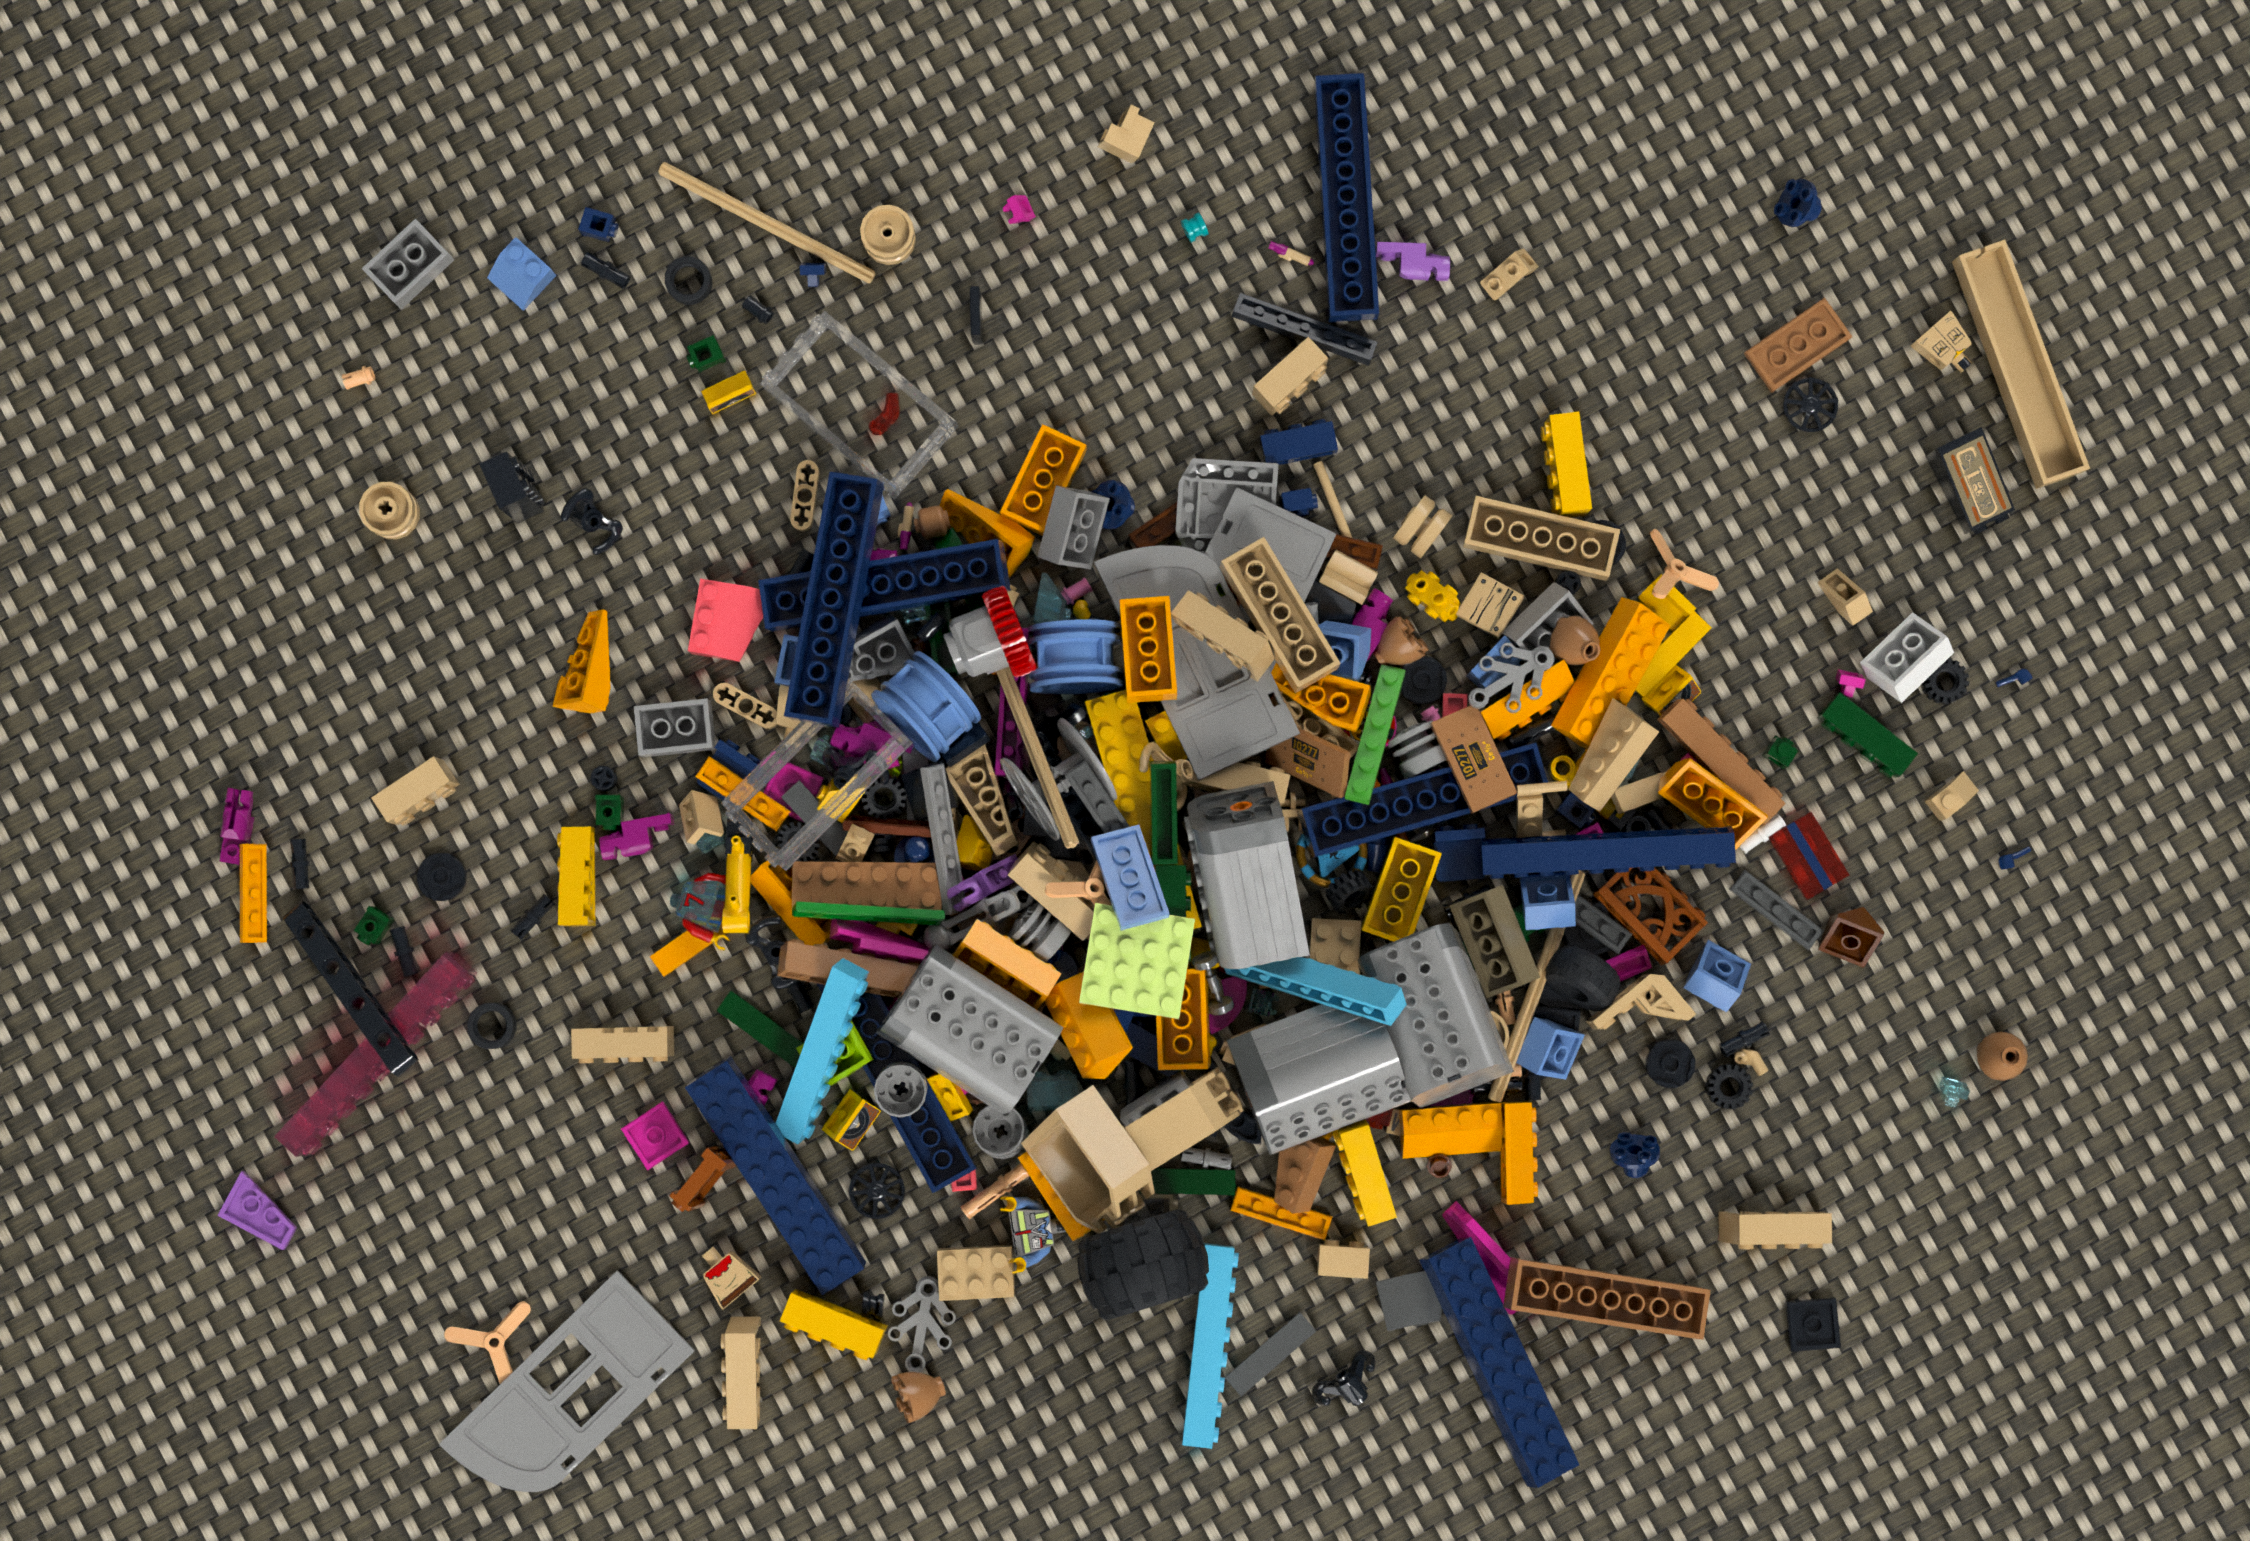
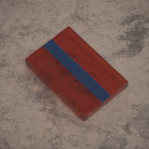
M1812 812L1805 814L1768 837L1805 900H1809L1849 876V873Z

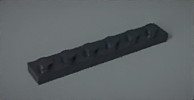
M1242 293L1238 297L1231 316L1301 342L1309 337L1320 349L1368 366L1377 342Z

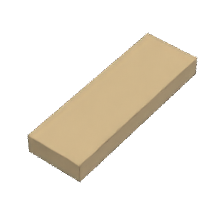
M1667 771L1617 788L1611 798L1618 814L1664 799L1658 793L1660 778Z

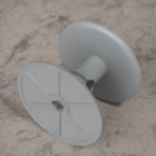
M1060 718L1057 722L1058 730L1071 756L1055 767L1049 766L1059 792L1062 793L1064 791L1068 793V788L1072 786L1063 773L1084 759L1112 801H1115L1117 799L1116 790L1101 762L1078 731L1067 720ZM1001 758L1000 763L1003 771L1022 803L1041 828L1053 840H1059L1060 833L1052 814L1046 806L1047 800L1039 780L1037 779L1030 783L1027 777L1011 760Z

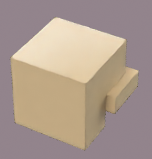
M1130 105L1122 113L1117 125L1111 123L1109 129H1105L1097 147L1132 164L1139 158L1155 122L1138 115L1140 108Z

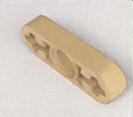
M811 460L802 461L798 465L790 521L792 526L801 532L809 530L814 521L820 470L817 464ZM807 466H811V469L815 471L814 474L809 476V483H814L813 487L808 484L800 485V481L805 483L806 476L802 473V470H806ZM807 489L811 491L812 498L809 502L803 503L799 501L798 494L801 490ZM797 505L804 508L811 507L810 511L805 509L804 516L808 519V522H804L803 526H799V523L795 521L796 518L801 516V509H796Z
M720 683L714 688L713 697L718 704L765 729H772L776 726L777 711L773 707L728 683ZM726 688H729L728 693L735 698L737 693L741 694L736 699L734 707L730 706L733 701L727 698L723 701L720 700L721 695L718 694L720 690L725 691ZM744 699H749L753 703V709L748 713L741 712L739 708L740 702ZM758 705L762 706L759 709L765 714H768L769 711L772 712L773 722L768 721L764 724V719L757 714L756 719L752 718L757 712Z

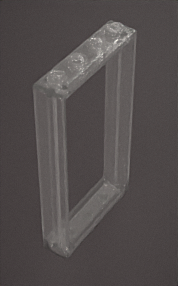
M824 311L821 315L818 314L812 319L811 327L805 333L802 332L797 336L794 341L795 345L789 352L785 351L779 357V363L773 370L769 369L765 373L760 384L765 391L869 478L880 480L884 484L883 490L895 500L959 426L955 419ZM827 328L941 422L891 481L887 480L777 387Z
M849 678L843 706L854 697L892 737L780 850L742 808L824 725L801 721L721 802L727 809L725 812L726 816L732 822L736 823L738 821L741 824L738 829L747 838L751 836L754 839L751 843L761 853L763 851L767 853L765 859L773 867L779 865L787 871L913 743Z

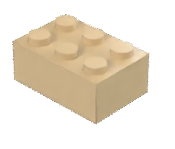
M1307 337L1254 385L1252 395L1271 416L1276 412L1281 414L1289 407L1291 398L1294 396L1299 398L1308 389L1307 386L1312 379L1316 382L1326 373L1328 357Z
M433 756L371 797L387 823L404 826L415 819L413 815L420 810L425 812L434 807V801L440 797L447 798L456 792L455 787L460 784L445 761Z
M1013 1245L939 1248L937 1250L939 1301L1014 1297L1015 1281L1014 1274L1012 1273L1014 1271V1263H1008L1010 1259H1013Z

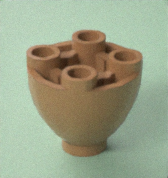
M1570 616L1557 621L1551 635L1549 649L1557 660L1562 661L1564 659L1569 665H1581L1593 661L1599 656L1600 641L1596 629L1588 620L1580 616Z
M1395 617L1387 624L1378 643V648L1373 652L1380 664L1387 666L1389 664L1405 665L1417 661L1426 655L1425 652L1429 648L1421 638L1418 639L1413 633L1415 627L1408 619L1403 620L1402 617Z
M2002 1031L1991 1033L1977 1046L1979 1067L1990 1079L2000 1081L2013 1079L2021 1074L2027 1065V1049L2021 1039L2011 1033ZM2008 1052L2013 1055L2009 1061L2006 1059Z
M905 1372L891 1377L893 1387L899 1394V1397L896 1398L897 1407L900 1412H904L907 1423L917 1421L927 1415L935 1407L940 1397L946 1394L940 1376L934 1378L920 1372Z

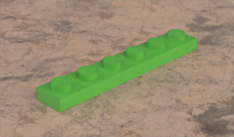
M1381 664L1345 793L1346 800L1370 804L1405 677L1404 669Z

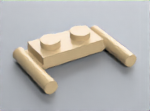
M1567 781L1516 786V837L1566 835L1565 829L1542 831V793L1567 791Z

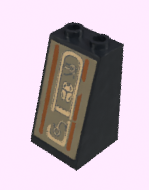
M1982 427L1935 449L1925 456L1965 534L1973 531L1974 535L1988 529L1986 524L1995 521L1997 525L2010 518L2008 514L2014 511L2015 508Z

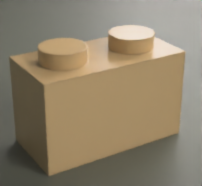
M1325 1239L1324 1244L1319 1243L1318 1275L1368 1279L1370 1248L1364 1247V1242L1349 1241V1245H1339V1240Z

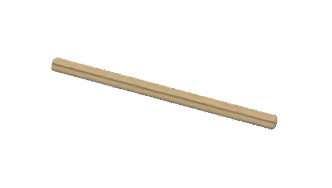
M666 162L661 164L658 171L661 176L867 283L873 281L875 277L874 270Z
M1010 667L996 671L1066 848H1074L1079 844L1078 837Z
M1580 870L1579 874L1570 875L1575 902L1585 877V873ZM1566 927L1550 928L1536 965L1540 978L1531 981L1506 1049L1513 1070L1546 983L1545 969L1554 953L1558 950ZM1512 1073L1494 1079L1488 1095L1490 1100L1498 1103L1502 1102Z

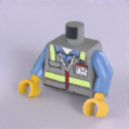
M1002 1196L1000 1199L1006 1200L1007 1206L1000 1208V1210L1007 1211L1009 1214L1015 1257H1018L1008 1261V1263H1016L1017 1269L1012 1271L1015 1274L1023 1272L1027 1267L1043 1259L1050 1252L1051 1246L1054 1245L1053 1234L1063 1233L1066 1230L1058 1218L1050 1219L1049 1210L1045 1209L1042 1203L1029 1197Z

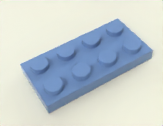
M1140 825L1091 837V844L1120 930L1169 918L1170 913Z

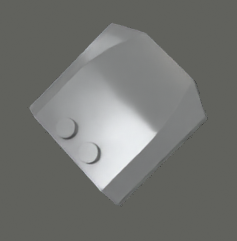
M1192 458L1178 486L1176 533L1182 547L1194 549L1205 554L1236 487L1276 505L1278 464ZM1226 522L1222 531L1223 534H1228L1232 523Z

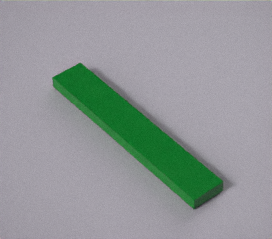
M796 901L792 907V916L940 925L945 919V911Z

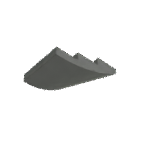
M1425 1271L1376 1282L1387 1331L1409 1326L1417 1327L1440 1321L1443 1309Z

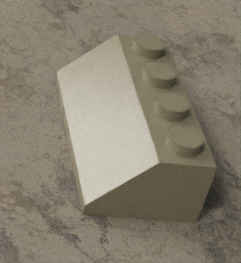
M1503 885L1450 905L1486 998L1540 978Z

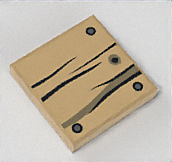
M1481 572L1456 615L1499 639L1523 601L1524 595Z

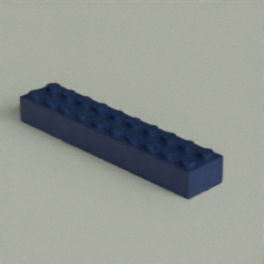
M1364 73L1315 76L1314 94L1329 322L1377 320L1379 316Z
M829 472L784 717L791 720L839 727L884 489V484L878 479Z
M999 539L870 561L860 617L980 597L988 590L1004 586L1007 592L1011 591L1004 543ZM811 571L758 580L765 629L774 632L801 626Z
M1537 743L1499 753L1515 788L1517 785L1548 782ZM1450 767L1374 788L1369 805L1346 800L1345 797L1297 811L1311 859L1471 814ZM1517 794L1481 810L1516 801Z
M1732 826L1483 839V875H1489L1490 879L1504 878V874H1514V877H1528L1529 873L1539 872V876H1552L1555 871H1564V875L1579 874V870H1589L1590 874L1604 873V869H1614V872L1621 873L1629 872V868L1639 867V871H1653L1656 866H1664L1665 870L1680 869V865H1690L1691 869L1705 868V864H1715V867L1718 868L1730 867V863H1736L1735 833Z
M816 983L821 993H823L825 985ZM864 992L863 995H860L858 1002L861 1005L856 1015L852 1017V1022L873 1058L872 1061L863 1066L873 1087H875L877 1076L882 1069L890 1063L898 1061L910 1062L921 1069L927 1081L928 1077L917 1059L876 1033L890 1009L882 995ZM927 1081L928 1088L925 1102L918 1111L910 1116L890 1117L932 1193H935L978 1167ZM901 1082L900 1085H894L897 1088L898 1094H901L902 1091H908L905 1088V1082Z
M729 1056L690 1081L685 1089L820 1293L824 1295L863 1270L866 1260L733 1058Z
M1460 1238L1419 1259L1526 1486L1539 1488L1579 1466V1462L1505 1307H1503V1303L1472 1238Z

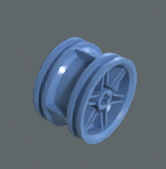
M1079 619L1038 623L1027 628L1028 635L1033 636V638L1028 640V646L1037 649L1038 666L1035 671L1029 673V678L1034 680L1030 684V691L1043 694H1088L1113 691L1123 687V680L1118 679L1119 676L1123 675V668L1114 666L1113 646L1121 643V636L1116 634L1121 631L1120 623L1107 620Z
M916 651L912 656L913 661H905L904 667L888 682L884 681L880 685L881 691L875 690L871 696L881 713L904 739L914 744V748L927 759L937 762L940 759L939 752L945 754L949 750L951 743L964 731L968 732L972 729L971 722L977 724L981 720V715L965 691L941 666L926 654Z

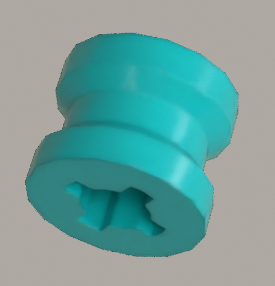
M1199 212L1194 214L1193 218L1189 220H1181L1183 230L1191 243L1196 241V238L1199 236L1209 235L1206 224Z

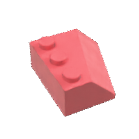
M700 579L688 652L694 655L740 662L758 625L764 618L760 589Z

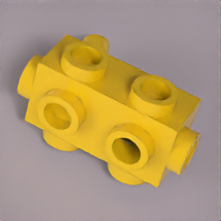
M1421 570L1418 574L1413 573L1410 575L1405 589L1408 592L1407 598L1413 604L1424 606V611L1433 619L1438 617L1444 622L1448 619L1450 621L1457 619L1456 613L1461 603L1456 597L1458 593L1453 587L1448 584L1443 587L1439 584L1441 580L1431 571L1426 574Z

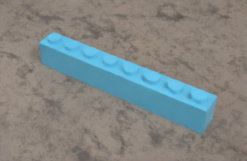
M1296 957L1243 969L1224 968L1228 975L1389 1026L1394 1023L1407 1005L1402 988L1395 984H1388L1373 977L1369 978L1356 974L1353 971H1346L1330 964L1320 963L1311 958Z
M844 958L832 966L775 1123L783 1136L796 1144L801 1143L805 1138L809 1139L815 1130L813 1123L822 1111V1098H825L830 1089L828 1082L837 1070L838 1065L835 1064L837 1058L844 1051L845 1044H843V1041L853 1027V1024L850 1022L860 1008L861 1003L858 1002L860 995H863L868 986L866 979L869 971Z
M1204 1243L1209 1263V1272L1206 1274L1208 1285L1204 1290L1199 1291L1182 1445L1212 1449L1213 1442L1218 1443L1219 1428L1215 1427L1216 1417H1221L1222 1403L1218 1402V1393H1223L1225 1378L1220 1377L1221 1367L1226 1368L1228 1353L1223 1352L1224 1342L1229 1343L1230 1328L1226 1327L1227 1317L1232 1318L1233 1303L1229 1302L1230 1292H1235L1236 1278L1232 1277V1268H1237L1239 1253L1234 1252V1246Z

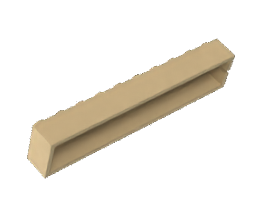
M2002 240L1985 246L1981 250L1979 248L1959 255L1952 261L2035 488L2038 489L2089 470L2088 461L2006 241Z

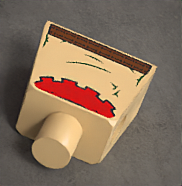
M713 1246L702 1255L711 1267L703 1274V1277L722 1310L762 1278L759 1273L733 1251L722 1257Z

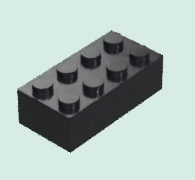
M506 451L479 464L499 509L515 522L520 523L545 512L542 504H545L541 492L532 485L535 479L531 470L527 469L526 465L522 464L516 456L512 457Z

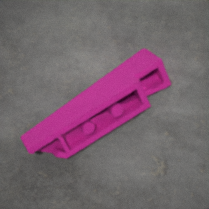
M831 920L829 939L853 943L852 953H871L876 958L892 957L897 958L902 963H921L929 951L923 943L863 921Z
M1455 1201L1443 1212L1442 1216L1458 1239L1472 1238L1504 1304L1510 1257L1471 1215ZM1505 1308L1508 1314L1510 1315L1517 1312L1515 1310Z

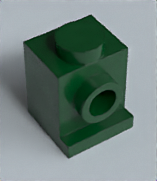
M714 335L687 346L690 353L686 355L691 368L696 367L699 372L726 362ZM709 353L710 357L708 359H701L702 354Z
M1775 735L1762 756L1781 769H1784L1790 765L1798 750L1789 739L1785 737L1780 738Z
M596 795V825L602 826V830H617V826H621V822H624V796ZM607 808L612 809L610 817L604 815V811Z
M368 906L366 913L354 931L359 934L357 939L369 946L372 942L379 945L395 919L375 906ZM370 922H372L375 926L374 930L371 932L367 930V926Z

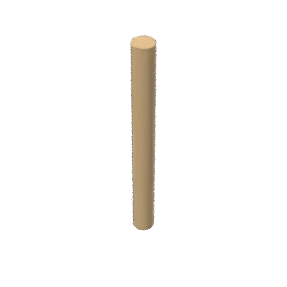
M1322 461L1313 464L1340 534L1353 538Z

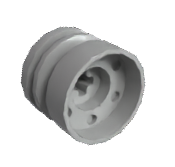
M1433 720L1410 726L1397 733L1388 742L1389 749L1399 744L1402 748L1392 754L1393 757L1405 755L1407 758L1398 766L1404 779L1412 778L1446 761L1440 745L1433 746L1431 742L1436 738L1435 734L1428 735L1426 732L1432 728L1430 723Z
M1036 901L1031 906L1025 908L1017 917L1007 936L1014 942L1018 940L1017 945L1021 948L1030 943L1031 945L1028 950L1045 963L1065 942L1071 930L1056 917L1050 921L1049 918L1052 913L1046 908L1043 910L1044 906Z
M905 1061L890 1063L877 1076L874 1087L875 1100L881 1110L890 1116H910L918 1111L925 1102L928 1088L926 1077L921 1069L913 1063ZM901 1082H905V1088L908 1091H902L901 1094H898L897 1088L894 1085H900Z
M987 1106L978 1113L974 1120L972 1132L975 1142L986 1154L993 1158L1007 1159L1014 1157L1022 1151L1023 1146L1021 1143L1028 1137V1128L1026 1121L1014 1108L1009 1113L1001 1114ZM1002 1126H1005L1004 1130L1008 1132L1007 1136L1002 1135L1001 1139H998L999 1135L996 1133V1130H1001Z

